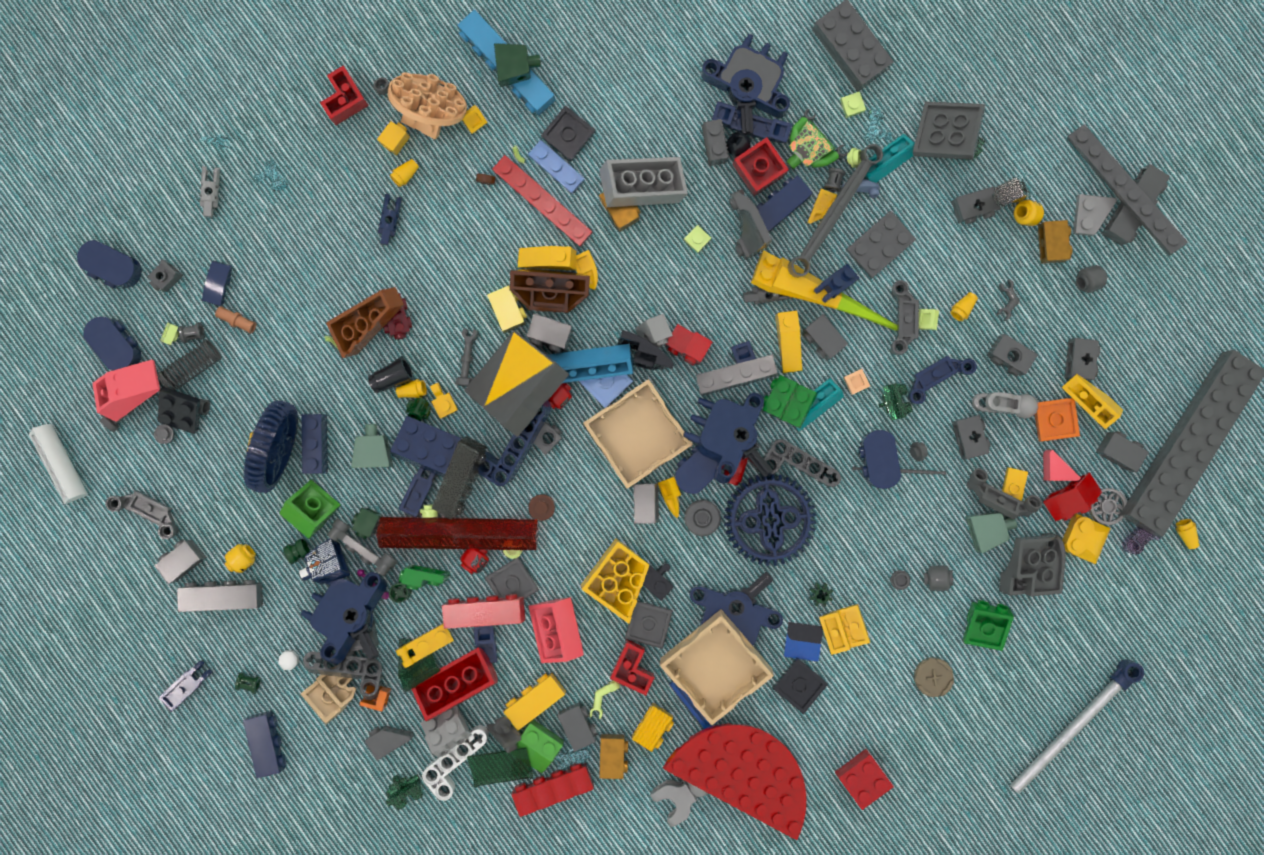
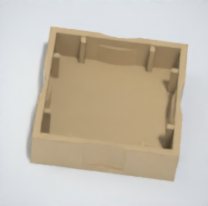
M649 379L609 407L604 408L583 422L627 489L693 445L691 441L683 437V429L673 418Z
M722 609L660 658V667L690 697L693 705L711 725L731 711L741 699L755 692L774 676L771 666Z

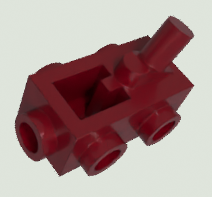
M401 298L404 306L383 327L384 333H389L390 338L394 337L395 340L406 338V334H409L410 328H412L411 319L406 317L405 314L407 309L405 298Z

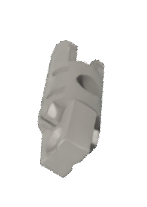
M202 166L200 206L204 207V217L213 218L214 208H218L220 168H214V181L212 182L207 181L208 169L206 166ZM207 191H213L212 194L207 195Z

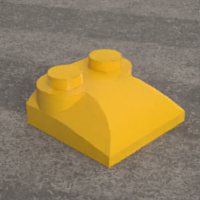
M1076 513L1071 518L1062 539L1065 552L1096 564L1111 528Z

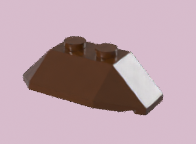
M541 269L510 270V291L529 310L569 313L589 296V275Z

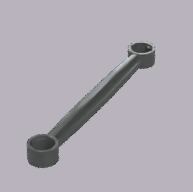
M870 144L861 151V162L827 210L801 255L789 262L788 271L793 277L799 278L809 273L811 258L840 218L869 168L882 160L883 151L877 144ZM867 149L875 151L877 155L875 162L867 158ZM796 260L804 263V273L800 274L794 270V262Z

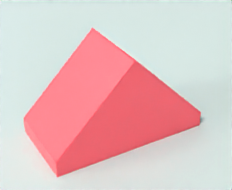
M1046 450L1043 453L1044 480L1078 481L1081 478L1053 450Z

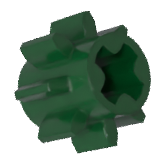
M415 398L414 401L409 400L406 406L408 416L419 421L422 418L427 420L431 413L428 401L423 398Z
M816 582L814 589L809 588L812 595L808 598L810 600L815 599V606L822 603L826 607V602L833 600L830 598V593L833 590H826V583L820 586ZM819 590L825 592V594L822 595V599L816 597L817 595H819Z

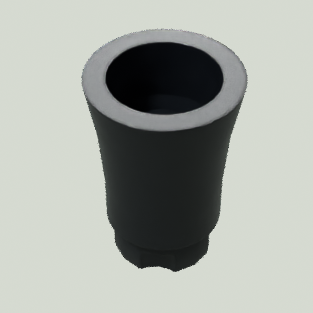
M403 356L368 376L369 385L376 394L414 381L412 370Z

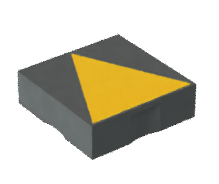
M513 330L464 391L503 427L518 437L535 417L540 407L554 394L569 374L518 332Z

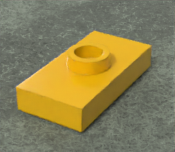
M1007 467L1002 492L1022 501L1028 472Z

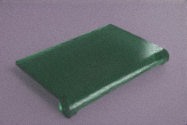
M526 747L515 749L510 753L499 751L467 756L473 776L474 788H478L481 785L527 778L533 779Z

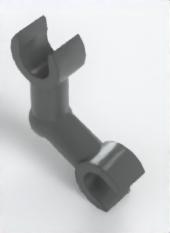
M1010 279L1007 280L1009 289H1006L1002 283L999 284L1000 290L1006 292L1010 299L1009 303L997 312V315L1002 311L1006 312L1007 316L1003 321L1011 317V311L1020 302V299L1013 290L1014 283Z

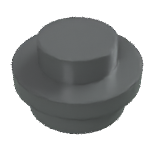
M159 425L154 431V438L158 443L168 444L174 439V430L169 425Z
M914 442L911 445L910 453L914 459L922 461L927 457L928 450L924 443Z
M897 570L890 577L891 585L897 590H904L910 584V576L905 571Z

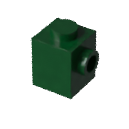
M363 507L359 514L356 513L353 517L352 524L354 525L352 530L356 531V535L361 538L373 537L383 515Z

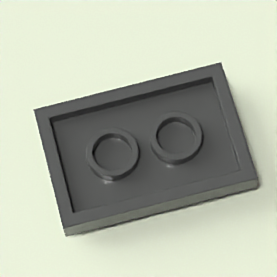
M890 210L850 245L846 251L872 279L917 239Z

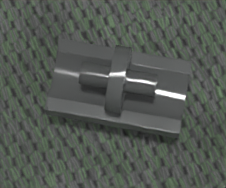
M507 717L497 718L494 724L487 725V730L507 753L518 748L517 742L522 740L521 735L511 725V721Z

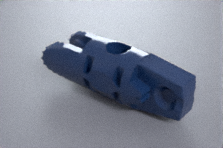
M385 194L377 232L382 234L380 241L382 245L388 246L390 236L395 237L402 197L396 199L395 211L387 209L390 203V195ZM386 218H391L393 220L392 223H386Z

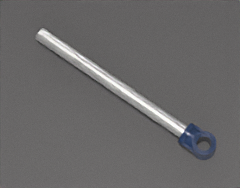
M1129 659L1120 661L1117 665V670L1109 677L1112 681L1010 786L1020 794L1121 689L1126 691L1133 683L1142 680L1144 677L1143 667ZM1133 667V672L1128 675V669Z

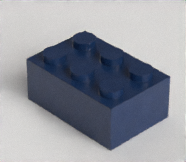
M406 416L390 452L395 458L447 479L463 443L460 437Z

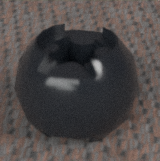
M742 132L732 133L726 141L728 153L735 157L740 156L750 148V140Z

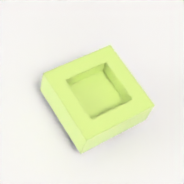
M860 91L840 99L846 118L863 113L866 110Z
M698 225L684 238V241L697 253L711 240V237Z
M919 309V330H937L939 310Z
M167 322L160 341L169 345L173 341L175 342L179 335L178 326Z

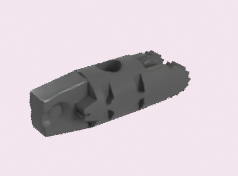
M752 287L753 291L743 293L744 302H754L755 305L793 298L771 292L768 296H765L767 291L760 287Z

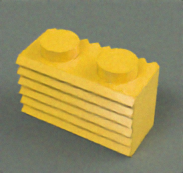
M652 703L632 734V740L650 752L654 748L658 749L664 740L662 735L665 731L669 732L674 724L672 721L673 715Z

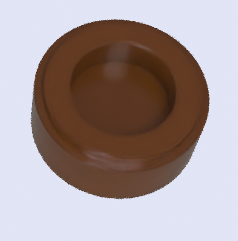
M476 174L475 181L481 184L494 185L496 177Z

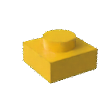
M476 105L468 109L462 119L472 134L487 123Z

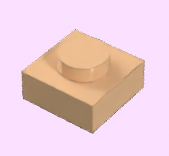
M863 369L843 377L851 395L870 387Z

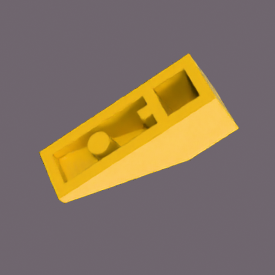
M567 246L519 248L518 268L575 270L577 251Z
M798 311L777 313L775 320L782 373L802 371Z
M1076 374L1062 386L1104 429L1121 417L1123 409L1107 394L1080 375Z

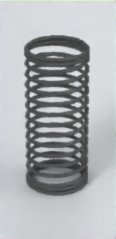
M205 339L203 343L200 342V346L196 345V348L193 347L192 350H189V353H185V356L182 355V358H178V361L174 360V363L170 364L171 366L167 365V368H163V371L157 372L158 379L164 387L176 391L179 387L185 385L186 382H189L190 379L193 380V377H196L197 374L200 375L201 372H204V369H208L212 364L221 360V355L216 347L209 340ZM191 353L194 354V356L198 359L200 364L197 362V360L193 357ZM185 359L190 363V365L192 366V368L187 364V362L185 361ZM181 361L186 365V367L188 368V370L183 366V364L181 363ZM177 363L182 367L186 374H184L183 371L178 367ZM173 365L178 369V371L181 373L182 377L177 373V371L174 369ZM169 368H171L174 371L178 379L173 375ZM166 371L169 372V374L173 377L175 382L168 376Z

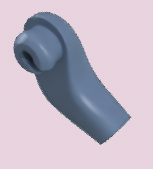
M863 179L856 192L869 193L871 198H876L879 196L880 187L875 182Z

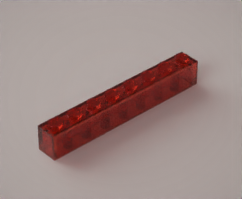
M380 517L376 536L379 548L537 550L539 529L538 519Z

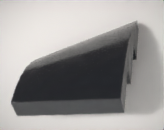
M622 330L617 345L630 344L631 349L636 350L633 358L634 366L648 370H663L664 367L673 369L674 363L662 350L646 339Z

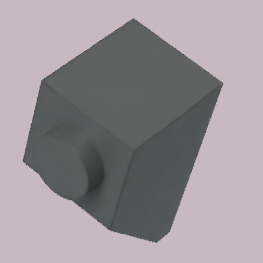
M384 726L381 729L376 727L368 732L369 736L365 742L378 761L410 741L414 734L410 731Z

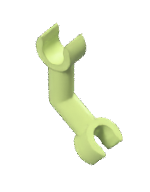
M611 681L595 692L594 705L590 710V717H592L593 711L597 710L600 713L599 719H601L603 715L601 708L602 697L619 689V683Z

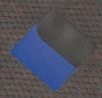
M789 622L784 657L819 661L823 633L822 626Z

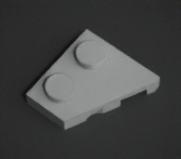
M1077 195L1073 234L1094 236L1117 202V198Z

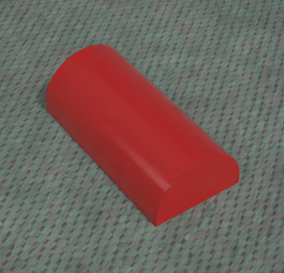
M478 647L411 684L410 687L425 722H428L498 683V677L489 657L483 649Z

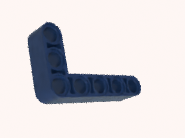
M548 400L545 401L542 405V414L537 412L531 420L534 427L533 430H530L527 425L518 437L513 434L500 459L477 445H471L460 451V461L495 485L503 486L511 482L551 412L550 402ZM519 438L524 441V447L519 444ZM469 451L472 452V454H473V459H471V458L469 457V455H468V452H469ZM510 455L515 458V464L510 461ZM485 461L489 463V469L485 467ZM501 471L505 473L506 480L501 477Z

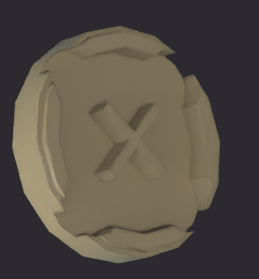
M930 657L922 660L917 665L914 671V682L921 693L929 697H941L947 694L954 684L953 670L944 660Z

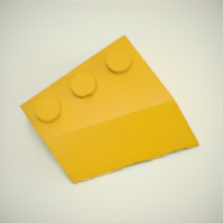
M615 538L581 583V588L630 624L649 564L632 549Z

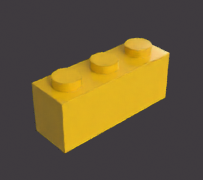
M553 673L549 675L543 674L536 680L538 683L535 686L531 687L529 685L521 691L522 696L518 699L513 697L505 704L506 708L503 713L517 731L565 695L566 690Z

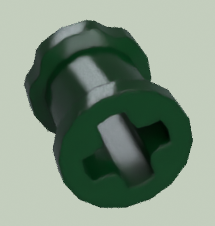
M240 672L236 679L235 690L243 689L256 694L260 686L261 677H250Z

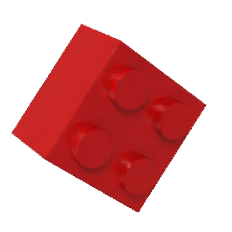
M767 137L735 158L732 164L753 196H756L786 176L789 171Z
M867 749L835 771V774L861 810L894 787Z

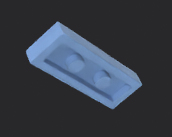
M542 140L528 153V156L571 194L585 180L583 176Z

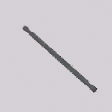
M852 466V470H861L860 467ZM900 469L901 473L946 475V471Z

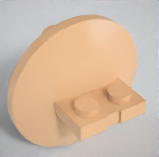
M404 72L401 76L394 78L388 87L387 95L389 101L403 114L401 122L433 139L439 137L441 126L457 124L462 121L466 114V101L456 90V86L439 80V77L434 74L427 76Z

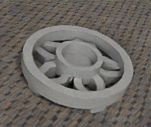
M1101 489L1102 493L1100 496L1103 497V500L1101 501L1098 497L1097 502L1100 504L1095 506L1092 504V509L1089 512L1101 524H1116L1124 517L1120 515L1112 521L1113 513L1120 514L1121 512H1116L1117 508L1122 511L1127 501L1124 495L1116 489ZM1110 491L1112 493L1107 498L1103 492ZM1119 497L1122 501V506L1117 504ZM1099 507L1100 511L1095 512L1094 510ZM1096 514H1102L1103 520H1101Z

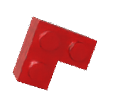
M344 65L326 75L336 93L321 101L320 104L335 125L340 124L369 106Z
M677 324L672 332L673 336L668 339V343L665 346L668 347V352L675 356L678 354L685 357V362L694 366L701 363L713 341Z
M1090 472L1080 476L1081 478L1078 481H1071L1067 487L1050 493L1043 501L1055 522L1061 519L1064 521L1069 520L1078 512L1084 514L1090 511L1092 504L1098 501L1097 498L1102 491Z
M627 639L610 674V679L646 696L654 680V673L638 666L645 652V647Z

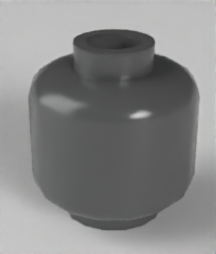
M1092 265L1080 270L1076 278L1077 287L1085 293L1098 291L1105 287L1107 283V273L1098 265Z
M946 565L930 566L928 573H924L925 585H929L931 591H948L950 586H953V570H949Z

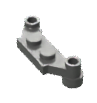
M904 280L896 281L891 290L892 295L898 300L897 339L891 344L890 348L891 353L894 355L904 354L908 349V345L913 340L919 338V300L914 299L909 293V285ZM896 345L900 347V351L896 350Z
M976 468L967 481V487L978 496V502L1014 520L1018 516L1029 517L1042 507L1041 499L1035 495H1030L1025 501H1020L986 484L988 474L981 468Z
M138 490L134 491L131 495L121 497L110 496L105 502L106 508L111 512L126 508L159 526L158 535L162 539H171L179 532V528L171 515L172 508Z
M336 518L333 522L334 526L327 536L336 542L338 539L346 544L344 547L351 553L358 552L361 554L360 559L368 565L373 563L377 566L375 571L385 577L391 567L394 568L398 563L397 560L387 553H384L380 558L346 534L350 526L339 518Z

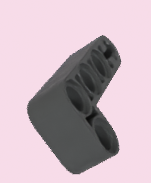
M783 439L773 441L763 457L765 461L771 459L775 463L771 474L776 473L784 461L825 486L835 487L841 481V475L837 470ZM779 442L785 448L781 454L775 451V445ZM796 452L801 455V461L798 464L792 460V456ZM813 462L818 465V471L814 474L809 470V466ZM823 472L829 475L833 474L834 481H829V478L821 474Z
M313 651L304 656L303 663L309 673L361 679L360 692L365 700H373L378 696L382 678V665L378 660L346 655L344 660L335 669L328 668L330 662L324 660L320 652ZM313 659H316L317 663H314L313 666H310L309 662H312ZM352 663L359 666L354 672L348 670V666ZM377 666L379 670L375 674L368 673V668ZM368 685L375 687V691L371 694L364 692L365 687Z

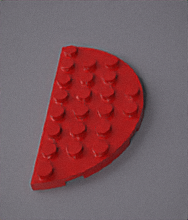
M728 723L712 726L689 737L688 741L671 754L663 766V769L787 836L795 840L798 839L806 813L807 799L804 778L791 752L769 733L745 724Z

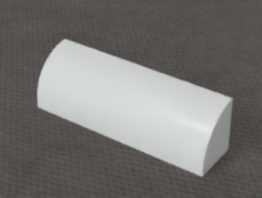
M46 424L32 428L29 436L64 504L88 496L53 425Z

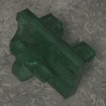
M894 383L883 386L885 394L882 395L884 403L878 404L879 408L885 407L886 413H890L892 420L907 417L906 415L911 413L913 409L910 402L903 403L901 396L906 395L908 392L906 385Z
M418 774L409 779L407 776L401 779L398 775H395L392 778L393 784L389 785V790L386 791V803L389 807L393 805L397 810H400L407 805V796L410 795L413 800L420 799L423 796V790L420 786Z

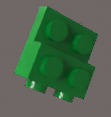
M780 375L778 379L775 378L772 381V391L769 396L766 395L764 397L762 410L800 429L818 393Z
M411 564L405 567L404 570H401L399 582L407 585L406 588L418 590V588H422L426 584L439 586L449 579L450 572Z
M978 600L977 603L972 602L966 618L968 624L963 636L964 644L1003 651L1014 618L1011 609L1004 604H997V607L991 606L984 600Z

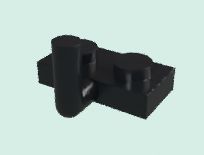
M664 562L657 570L649 564L643 586L660 601L674 587L663 576L665 572L670 570L668 562Z

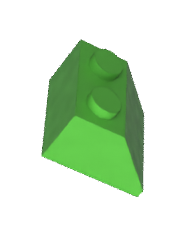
M310 480L285 501L279 514L310 539L323 527L340 507V504L314 481Z
M533 719L521 733L522 740L517 742L518 748L511 753L540 773H543L562 748L564 740Z

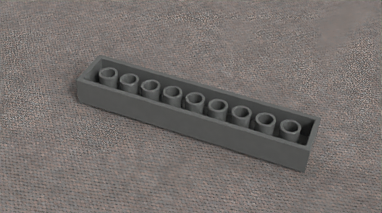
M1236 350L1221 353L1121 511V516L1151 536L1164 537L1264 377V369Z

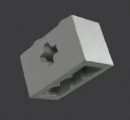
M664 314L645 320L635 328L638 336L646 339L658 348L668 343L667 339L673 336Z

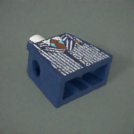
M331 538L306 554L305 560L308 567L299 571L302 580L306 581L311 578L319 584L329 583L350 576L340 543Z

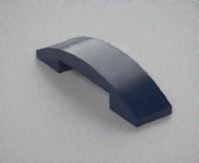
M717 101L712 121L721 119L723 120L722 124H724V127L742 132L741 110H737L736 106ZM752 114L753 133L749 134V136L759 139L767 137L769 141L787 143L792 127L791 123L775 118L770 120Z

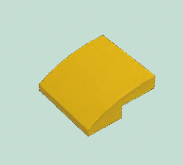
M858 604L819 617L831 655L870 643Z

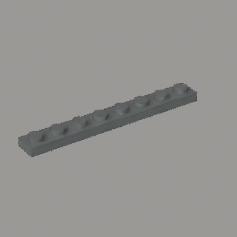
M1085 124L1068 135L1067 140L1169 256L1188 243Z

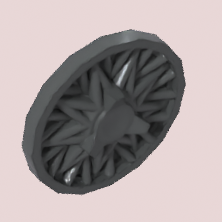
M697 500L686 509L684 520L690 532L702 537L709 536L717 530L720 525L721 516L717 506L712 502Z

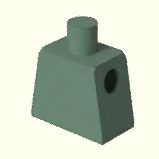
M365 424V436L355 437L351 468L393 467L388 438L384 435L377 436V424Z
M1000 512L965 516L975 550L978 553H985L1010 540L1008 530L1017 528L1016 520L1012 518L1004 519L1003 514Z

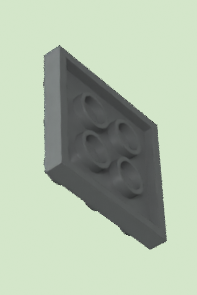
M925 101L913 155L918 157L973 160L984 116L985 104Z

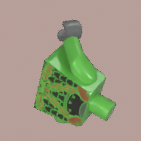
M807 109L803 117L792 127L789 148L794 154L787 160V163L793 169L801 162L806 167L818 168L828 166L848 154V152L845 154L840 152L844 145L835 148L813 123L816 114L813 117L807 116L810 109Z

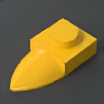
M587 250L576 255L575 269L579 274L590 276L589 288L595 290L598 282L597 266L591 252Z
M671 477L658 482V486L667 507L678 518V496L681 493L675 478Z

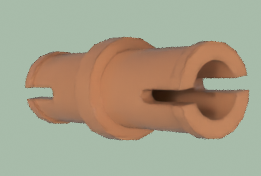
M220 306L215 313L216 318L230 323V326L234 328L238 327L250 334L256 329V322L242 317V314L238 312L234 313Z

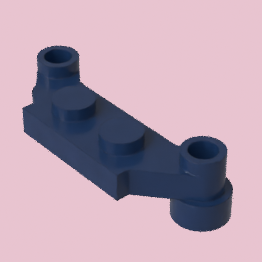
M949 355L919 371L913 375L915 379L908 394L909 402L916 405L923 403L926 399L925 391L956 373L964 375L973 374L977 369L976 362L972 359H965L963 361L950 359ZM914 394L917 395V400L913 398Z

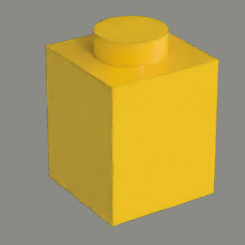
M390 121L377 140L382 146L397 156L410 136L406 132L408 129L399 122L395 124Z

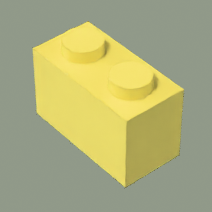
M510 286L487 295L504 333L526 324L524 321L527 318L523 307L519 308L516 302L519 299L510 291Z

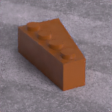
M396 287L380 290L326 322L342 358L357 355L404 306Z

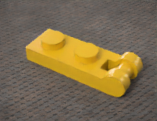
M442 623L399 647L395 652L403 660L402 665L404 668H407L454 640L449 630L444 629ZM413 649L415 655L410 657L407 651Z

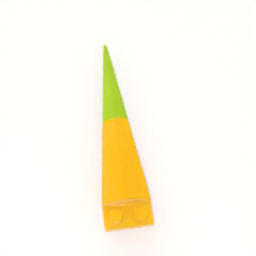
M764 250L760 254L751 281L752 284L767 292L824 305L897 331L896 324L844 293L824 303L822 299L827 294L826 290L823 289L817 294L814 292L815 288L823 282L822 280L810 273L799 278L793 277L788 271L790 261L783 257L780 259ZM794 264V270L797 273H804V269Z

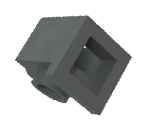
M162 259L160 264L147 277L151 280L149 284L155 290L168 292L183 275L170 262Z

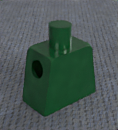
M494 44L500 87L529 80L531 78L530 68L541 67L540 55L528 56L526 45Z

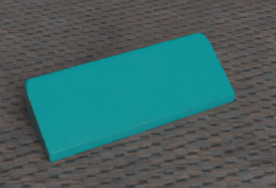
M902 134L882 149V160L869 168L864 179L877 183L914 156L913 149L915 143L908 136ZM873 155L869 160L875 162L877 155Z
M831 378L814 390L818 395L801 428L795 427L798 432L844 397L842 389Z

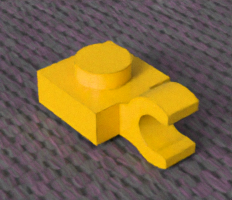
M439 383L430 386L436 397L431 402L440 419L458 411L451 394L447 393L444 395Z

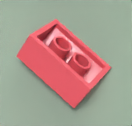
M571 597L528 606L541 663L568 662L584 655Z

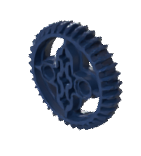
M282 400L273 401L265 408L258 423L255 424L243 467L245 485L254 492H270L278 484L285 468H287L298 429V412L296 407L289 402Z
M770 474V479L762 477L763 480H760L759 475H756V482L748 478L750 485L747 486L745 482H742L743 490L739 487L735 488L739 492L738 495L731 493V497L735 498L734 502L731 500L727 501L732 507L731 509L725 507V511L730 512V515H724V519L730 520V522L724 523V526H730L731 529L726 530L725 533H732L733 536L729 537L728 540L730 542L736 540L732 547L737 548L740 546L737 552L741 554L745 551L743 556L745 559L752 555L750 558L752 563L758 558L759 565L765 560V565L769 566L770 560H772L773 565L777 566V559H780L781 564H785V557L791 562L792 557L790 555L792 553L795 557H799L796 550L805 551L801 547L802 544L809 546V543L805 541L806 538L813 539V536L808 533L809 531L815 532V528L810 527V524H816V521L811 520L810 517H815L816 513H810L809 510L814 509L815 506L807 505L812 499H804L808 492L800 493L803 488L801 485L794 488L797 483L794 480L791 484H788L789 477L782 481V475L779 474L777 480H775V475ZM762 486L763 489L756 496L757 509L743 512L737 521L736 513L742 499L750 491ZM769 486H779L791 492L799 501L803 512L800 513L794 506H780L778 494L770 489ZM767 494L768 497L772 498L768 506L767 503L763 502ZM774 505L777 511H781L779 515L775 513ZM788 512L794 514V520L790 523L785 521V515ZM769 514L775 518V520L771 521V526L768 522H765ZM750 516L755 518V525L753 527H747L745 524L746 519ZM801 519H804L803 530L798 540L787 550L777 553V550L784 543L783 530L796 528L800 524ZM761 524H762L763 526H765V528H766V535H765V530L762 529V528H759ZM739 526L746 533H760L762 546L771 551V553H760L746 545L741 539L737 527ZM771 534L777 537L773 545L768 541V538H771Z

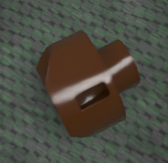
M540 494L531 499L528 509L534 519L544 521L553 516L556 505L552 497L547 494Z

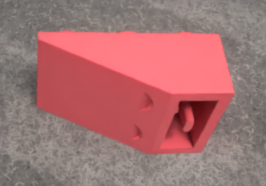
M154 360L107 372L92 383L97 413L115 422L160 390Z

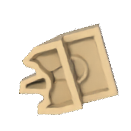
M320 675L300 695L326 725L346 708L353 699L356 688L347 687L353 678Z

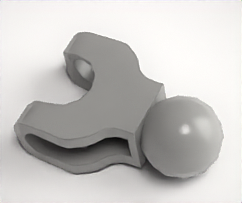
M980 393L976 394L972 400L973 408L977 411L1016 414L1023 419L1032 417L1038 410V401L1029 394ZM981 398H986V407L980 406L979 400Z
M665 780L651 791L650 797L654 802L670 799L675 803L676 808L667 817L669 826L674 827L689 817L691 805L697 801V797H704L708 793L684 780L681 782Z

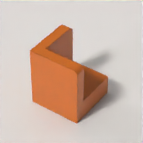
M368 685L365 693H373L375 687ZM380 686L378 696L373 700H365L363 698L360 701V706L382 712L387 706L391 689Z

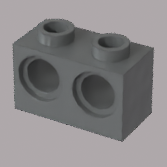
M545 421L534 444L547 455L563 439L560 436L562 431L555 425L551 427ZM548 432L554 436V440L550 444L545 443L543 440L544 435Z

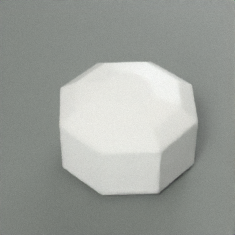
M286 650L279 656V665L283 670H292L299 664V655L294 650Z

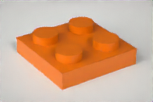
M1073 398L1038 402L1035 420L1039 442L1080 436L1076 405Z

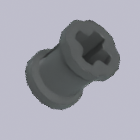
M829 168V177L824 188L829 191L840 192L842 177L845 176L846 172L839 168Z
M198 322L188 327L179 326L181 341L187 343L192 339H204L205 331L202 323Z

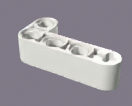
M477 725L470 730L472 735L463 744H460L466 745L468 752H461L459 745H456L447 755L437 757L424 770L422 775L423 781L439 800L446 801L450 799L455 790V783L449 776V773L486 743L489 731L485 726ZM476 734H477V735H479V734H482V735H483L482 738L479 737L478 739H476V740L474 741V743L472 742V740L475 738ZM445 757L451 758L452 761H453V764H452V765H447V764L444 762V758H445ZM428 771H436L437 777H431ZM445 785L449 787L450 792H443L441 790V786Z

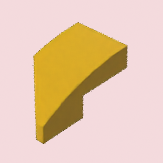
M821 188L807 223L811 224L822 219L837 197V194Z

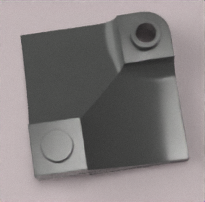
M740 189L730 194L728 201L732 210L737 211L740 221V239L737 240L735 248L739 257L743 256L744 260L759 254L762 249L767 248L772 238L758 209L745 196L743 189Z
M1042 533V536L1015 538L1010 562L1005 572H1001L999 591L1009 596L1021 594L1029 596L1062 594L1066 552L1062 539L1052 533Z

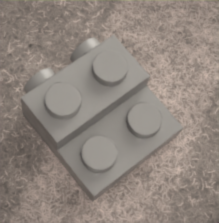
M458 706L449 709L428 722L424 720L420 723L426 734L424 738L429 749L437 757L447 755L452 748L463 744L472 735Z

